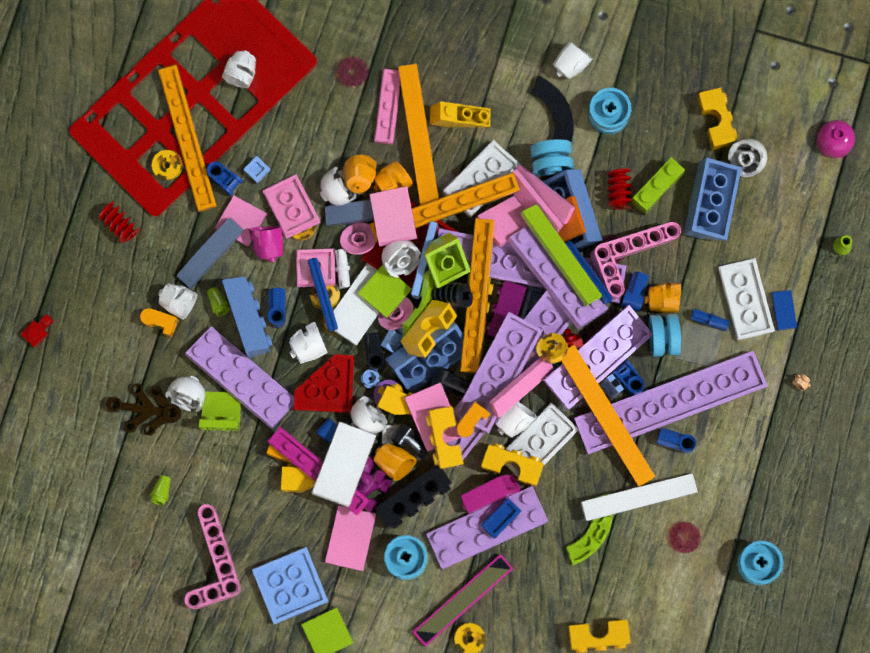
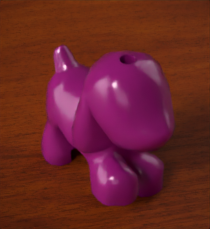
M368 456L356 490L366 498L375 489L386 492L392 484L391 480L384 479L386 475L384 471L377 470L372 474L374 461L371 456ZM367 498L369 503L364 508L372 513L378 502Z

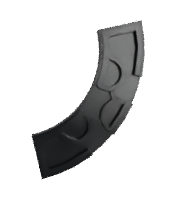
M538 76L531 94L543 101L553 115L554 136L552 140H568L572 142L574 123L566 98L555 85Z

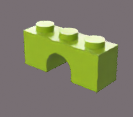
M671 157L632 198L631 204L646 215L661 196L683 176L685 169Z

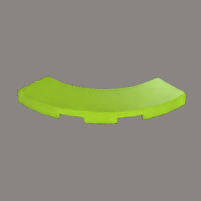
M430 270L423 274V285L420 294L422 300L419 307L415 308L409 318L402 324L403 337L432 301V291L435 283Z
M608 493V494H605V495H601V496H598V497L610 495L611 493ZM613 515L593 519L586 534L574 544L566 547L572 566L586 560L603 544L609 533Z

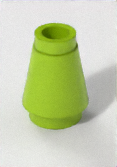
M845 235L836 238L833 243L835 252L840 255L848 254L852 249L851 237Z
M217 287L207 291L213 313L218 317L227 314L230 311V303Z
M160 475L149 495L152 503L164 506L168 502L171 478Z

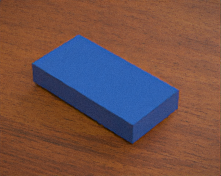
M791 290L773 292L771 295L777 331L796 329L797 322Z
M507 498L481 524V527L495 539L522 511Z

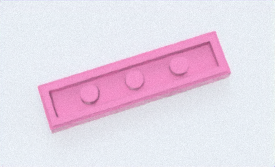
M383 70L375 143L389 145L394 143L401 88L399 70Z
M518 166L517 170L562 224H567L575 207L524 166Z
M517 169L512 171L520 189L519 192L513 194L526 209L537 204L558 233L563 227L562 223Z
M542 355L489 401L495 416L500 418L554 370L551 361L548 360L549 356Z

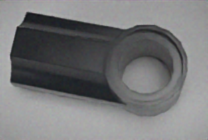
M368 333L364 335L367 364L370 370L379 373L385 368L380 333ZM374 359L381 360L379 366H372L371 362Z
M441 366L437 367L430 383L432 386L441 383L444 391L448 390L462 397L465 396L471 384L470 381L454 375L452 371Z
M404 423L390 437L394 444L405 449L417 461L423 459L428 453L424 443Z

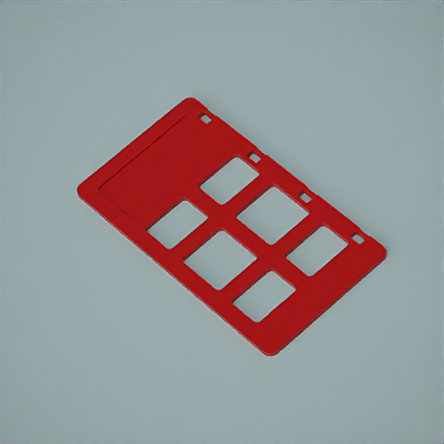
M204 0L168 36L141 59L128 74L123 76L70 127L69 132L151 216L158 217L191 187L186 170L179 179L169 188L165 189L138 162L152 146L160 142L168 150L176 152L175 157L185 166L179 142L170 133V129L174 127L170 111L163 118L157 120L131 95V91L157 66L162 65L166 68L177 65L182 86L188 90L186 100L189 110L197 104H202L227 129V133L203 155L207 170L210 163L217 162L316 67L317 58L258 0H220L217 4L212 0ZM179 33L182 37L173 43L170 39ZM189 36L195 37L219 61V64L201 81H197L171 56L172 52ZM236 51H248L256 58L253 81L247 89L258 99V103L240 120H237L210 92L223 80L222 74L229 58ZM136 72L139 77L131 83L128 79ZM117 104H122L147 129V133L128 150L124 149L99 123ZM94 112L97 117L89 123L86 119Z

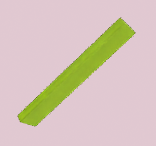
M536 204L522 211L521 217L585 307L599 300L602 294L539 206Z

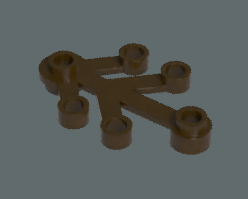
M139 383L133 384L131 391L134 395L138 396L144 405L125 403L118 397H110L106 402L107 409L112 413H117L120 410L142 413L134 420L126 422L125 430L128 433H134L137 427L153 415H159L161 417L155 422L144 426L145 434L152 436L156 433V429L166 422H177L182 414L179 406L169 404L159 386H153L150 389V394L152 397L157 398L163 408L155 407ZM136 386L141 388L138 393L134 392ZM159 389L160 393L153 395V390ZM114 402L118 403V407L116 409L112 408V404ZM171 410L175 411V416L173 417L169 416ZM129 424H134L133 430H128ZM150 426L153 427V432L147 433L146 429Z

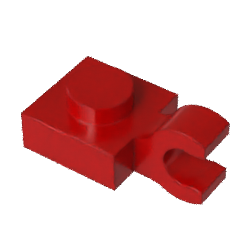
M46 314L39 323L33 321L21 335L36 348L49 335L45 330L54 320Z
M570 328L565 329L563 334L568 348L572 345H575L576 348L582 347L583 342L579 334L571 333Z

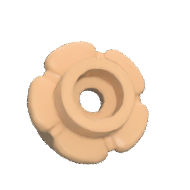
M795 375L792 383L796 388L801 391L810 388V379L806 375Z

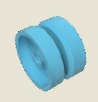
M604 88L598 91L593 96L588 110V119L592 127L603 134L620 132L629 120L631 102L628 96L619 89Z
M547 140L530 146L531 158L535 159L532 162L534 175L555 176L565 170H574L573 158L569 157L572 154V144L570 141Z
M660 314L650 315L649 330L653 335L649 338L652 357H662L665 353V344L669 356L680 355L681 329L678 314H667L664 324Z
M400 536L388 544L385 551V564L388 571L394 577L401 580H412L419 577L425 570L427 551L419 539L412 536ZM404 555L410 556L408 562L402 559Z
M757 541L742 549L738 555L737 568L743 580L760 586L778 578L782 572L784 562L781 552L775 545L766 541ZM756 561H762V567H760V564H757Z

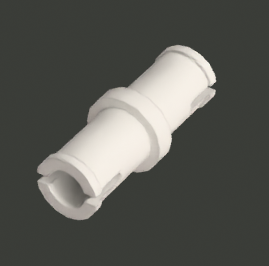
M344 249L335 250L337 264L335 272L338 273L339 289L350 288V266H348L347 252Z

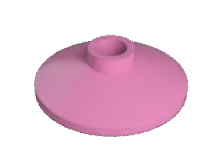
M355 223L348 226L340 237L342 248L350 254H364L376 245L370 224Z
M406 297L388 318L379 313L378 321L380 325L387 330L401 328L402 324L414 310L412 302Z

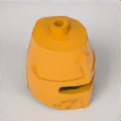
M367 155L349 157L343 167V179L346 188L353 193H362L370 188L376 176V161Z
M395 161L382 168L375 176L374 181L376 185L373 188L378 193L406 186L409 188L413 183L406 170L398 161Z
M662 283L649 287L648 296H645V304H649L650 311L679 313L681 283Z
M386 443L381 448L378 447L373 459L377 466L395 481L406 476L417 463V459L409 452L390 443Z

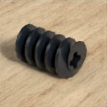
M449 282L440 288L434 287L432 300L450 303L451 306L467 308L472 304L473 295L468 284Z

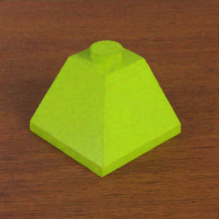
M451 233L433 240L424 253L436 288H440L471 272L459 238Z

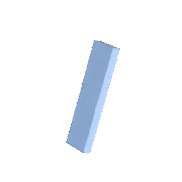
M431 221L429 223L411 292L414 299H420L423 274L428 269L424 253L436 238L438 223Z

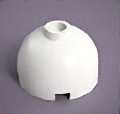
M743 139L734 143L730 148L728 160H730L732 165L742 167L740 176H754L760 173L766 166L767 151L759 141Z
M334 167L322 177V191L320 194L324 201L341 206L356 199V194H352L346 188L343 171L337 172L338 167Z
M409 240L394 241L383 249L382 264L391 276L399 277L398 275L401 274L406 276L419 265V254L421 255V252Z
M194 376L178 377L169 385L166 391V398L169 396L171 403L176 404L183 410L191 411V408L196 409L195 412H198L204 404L205 389Z
M363 396L351 409V425L368 433L377 434L387 427V419L380 408H375L371 405L373 401L370 398Z

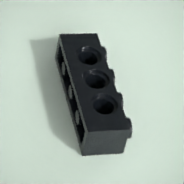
M436 465L378 505L375 510L388 529L391 527L395 529L403 523L402 519L406 516L411 518L417 514L419 507L422 505L427 507L433 503L436 495L440 493L442 496L450 491L451 488L449 486L452 485V482L444 470ZM426 483H435L436 489L432 492L425 489ZM412 493L420 495V500L417 503H412L409 500V496ZM401 504L404 506V511L401 514H396L393 511V507Z

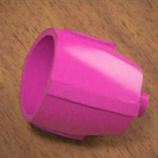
M280 226L249 228L250 238L254 242L252 243V248L259 259H268L269 262H275L277 257L283 256L284 240Z

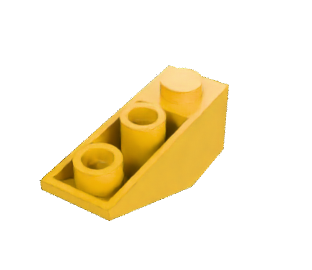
M440 101L430 106V125L489 128L490 109Z
M391 384V386L387 385L376 407L393 415L411 414L405 397L413 393L409 392L407 395L401 392L402 388Z
M287 464V467H282V492L302 493L315 486L316 482L295 464Z

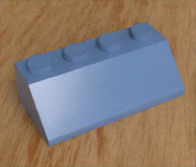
M705 158L698 162L684 230L685 235L700 239L727 241L742 167L710 158Z
M565 170L543 181L564 199L571 196L576 197L586 229V233L569 240L577 250L601 242L602 237L581 170Z
M246 277L222 280L248 358L271 352L269 346L273 344L270 335H265L263 328L267 326L264 317H259L257 310L261 308L258 299H253L252 292H255L252 282H248Z
M454 321L447 330L438 329L430 334L436 345L426 358L409 355L403 346L385 359L408 393L414 394L432 381L438 366L448 369L462 358L464 336Z

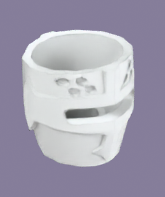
M569 41L559 52L553 63V66L557 69L555 73L559 77L563 75L571 79L581 73L593 58Z
M236 51L226 63L222 74L223 79L237 87L249 88L255 75L256 58L248 51Z
M168 283L164 289L159 291V305L169 313L185 319L191 312L198 294L184 286Z
M315 322L305 326L306 332L303 333L300 329L290 338L289 344L292 351L289 353L292 358L296 357L300 363L315 360L328 353Z
M517 402L500 418L498 417L495 424L499 427L497 431L501 435L505 433L510 437H514L520 432L525 431L537 416L522 403Z

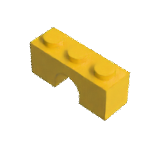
M721 88L700 92L697 96L701 115L712 114L719 120V125L709 128L707 132L711 150L714 151L733 146L738 137L736 129L732 128L731 111H727L726 94L722 93Z
M436 300L430 302L400 341L409 355L427 357L436 345L430 334L438 329L447 330L457 317L450 303Z
M453 407L428 411V415H425L427 427L431 426L432 434L429 435L430 444L435 446L436 451L433 454L434 464L438 465L440 469L464 464L460 445L449 446L443 441L444 430L448 427L456 426Z
M493 443V446L488 445L481 469L500 475L501 469L505 464L514 463L520 469L518 481L537 487L544 463L538 457L530 456V458L522 456L523 453L512 449L509 452L504 450V446Z
M628 619L607 622V634L600 639L591 635L589 624L568 626L571 650H575L576 653H585L587 648H595V651L607 650V646H614L615 649L626 648V644L631 643Z

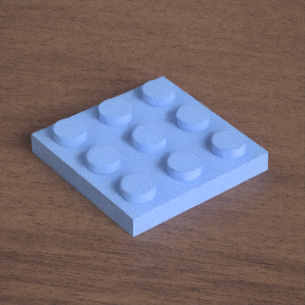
M307 547L252 570L274 625L329 602Z

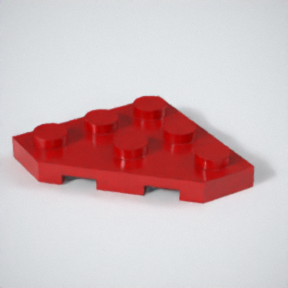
M335 354L294 391L293 411L351 414L354 355Z

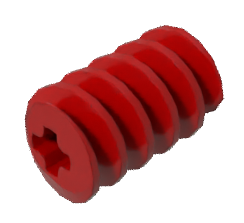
M615 169L607 173V176L610 178L607 181V184L610 185L608 187V192L610 193L608 199L611 200L608 202V206L617 210H629L632 208V206L626 205V203L632 201V199L626 198L627 195L632 194L631 191L626 190V188L632 186L626 183L627 180H631V177L626 175V173L631 172L630 169Z
M114 201L101 211L98 219L104 221L105 227H109V231L114 232V236L119 238L120 243H125L133 239L141 229L137 228L134 230L133 228L136 225L134 222L128 224L131 219L130 217L123 219L126 213L124 211L118 213L120 206L113 208L116 203Z

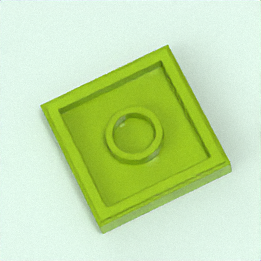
M382 265L358 292V295L384 317L388 318L412 291V288L400 278L391 276Z
M338 608L332 609L302 624L315 653H335L354 643Z

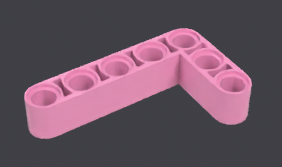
M669 222L600 244L592 250L590 258L595 273L612 295V300L619 298L625 290L615 260L674 241L681 234L679 224ZM667 228L673 231V236L667 233ZM650 234L656 237V242L650 239ZM633 239L638 241L639 247L633 245ZM615 245H619L621 247V253L615 250ZM598 250L604 253V258L598 256ZM604 268L610 270L611 276L605 275ZM611 286L617 289V294H613L610 291Z
M204 504L199 508L198 516L220 582L187 593L185 604L194 610L235 597L241 591V584L217 511L209 504ZM211 509L213 512L212 516L205 519L203 511ZM212 527H217L219 531L215 537L209 536V530ZM219 545L224 546L225 549L221 556L215 554V548ZM222 565H230L231 570L228 574L221 573ZM234 582L237 585L236 591L228 593L227 585ZM211 589H217L218 596L215 599H209L208 592ZM193 595L199 597V603L195 606H192L189 602L190 597Z

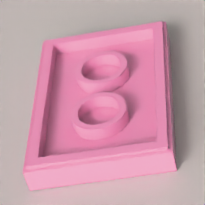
M297 174L262 190L286 239L321 223Z
M407 186L370 194L379 246L388 245L394 241L417 239Z
M515 195L477 216L478 219L495 220L493 241L498 248L509 243L507 240L510 236L528 226L520 215L526 208Z
M441 383L405 397L427 452L435 449V446L430 444L429 435L432 434L431 426L427 427L425 415H428L430 410L450 407ZM456 418V426L448 427L443 432V441L446 444L462 437L457 432L458 423Z
M338 505L325 563L363 571L376 514L361 511L356 516L348 508Z

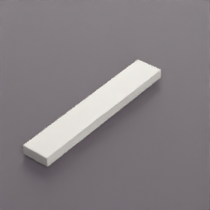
M692 473L583 501L581 506L585 521L694 494L698 491Z

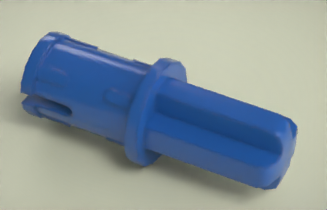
M694 309L691 314V319L706 324L707 327L712 326L727 331L730 320L698 309Z

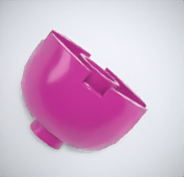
M832 120L825 123L817 134L816 143L818 149L827 157L830 156L835 159L845 157L855 144L853 128L842 120Z

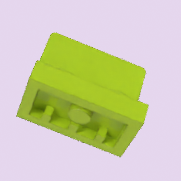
M205 392L199 428L201 430L240 431L241 403L229 392Z

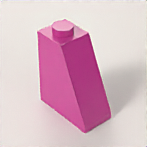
M514 474L500 476L461 495L462 505L468 513H473L520 492L521 488Z

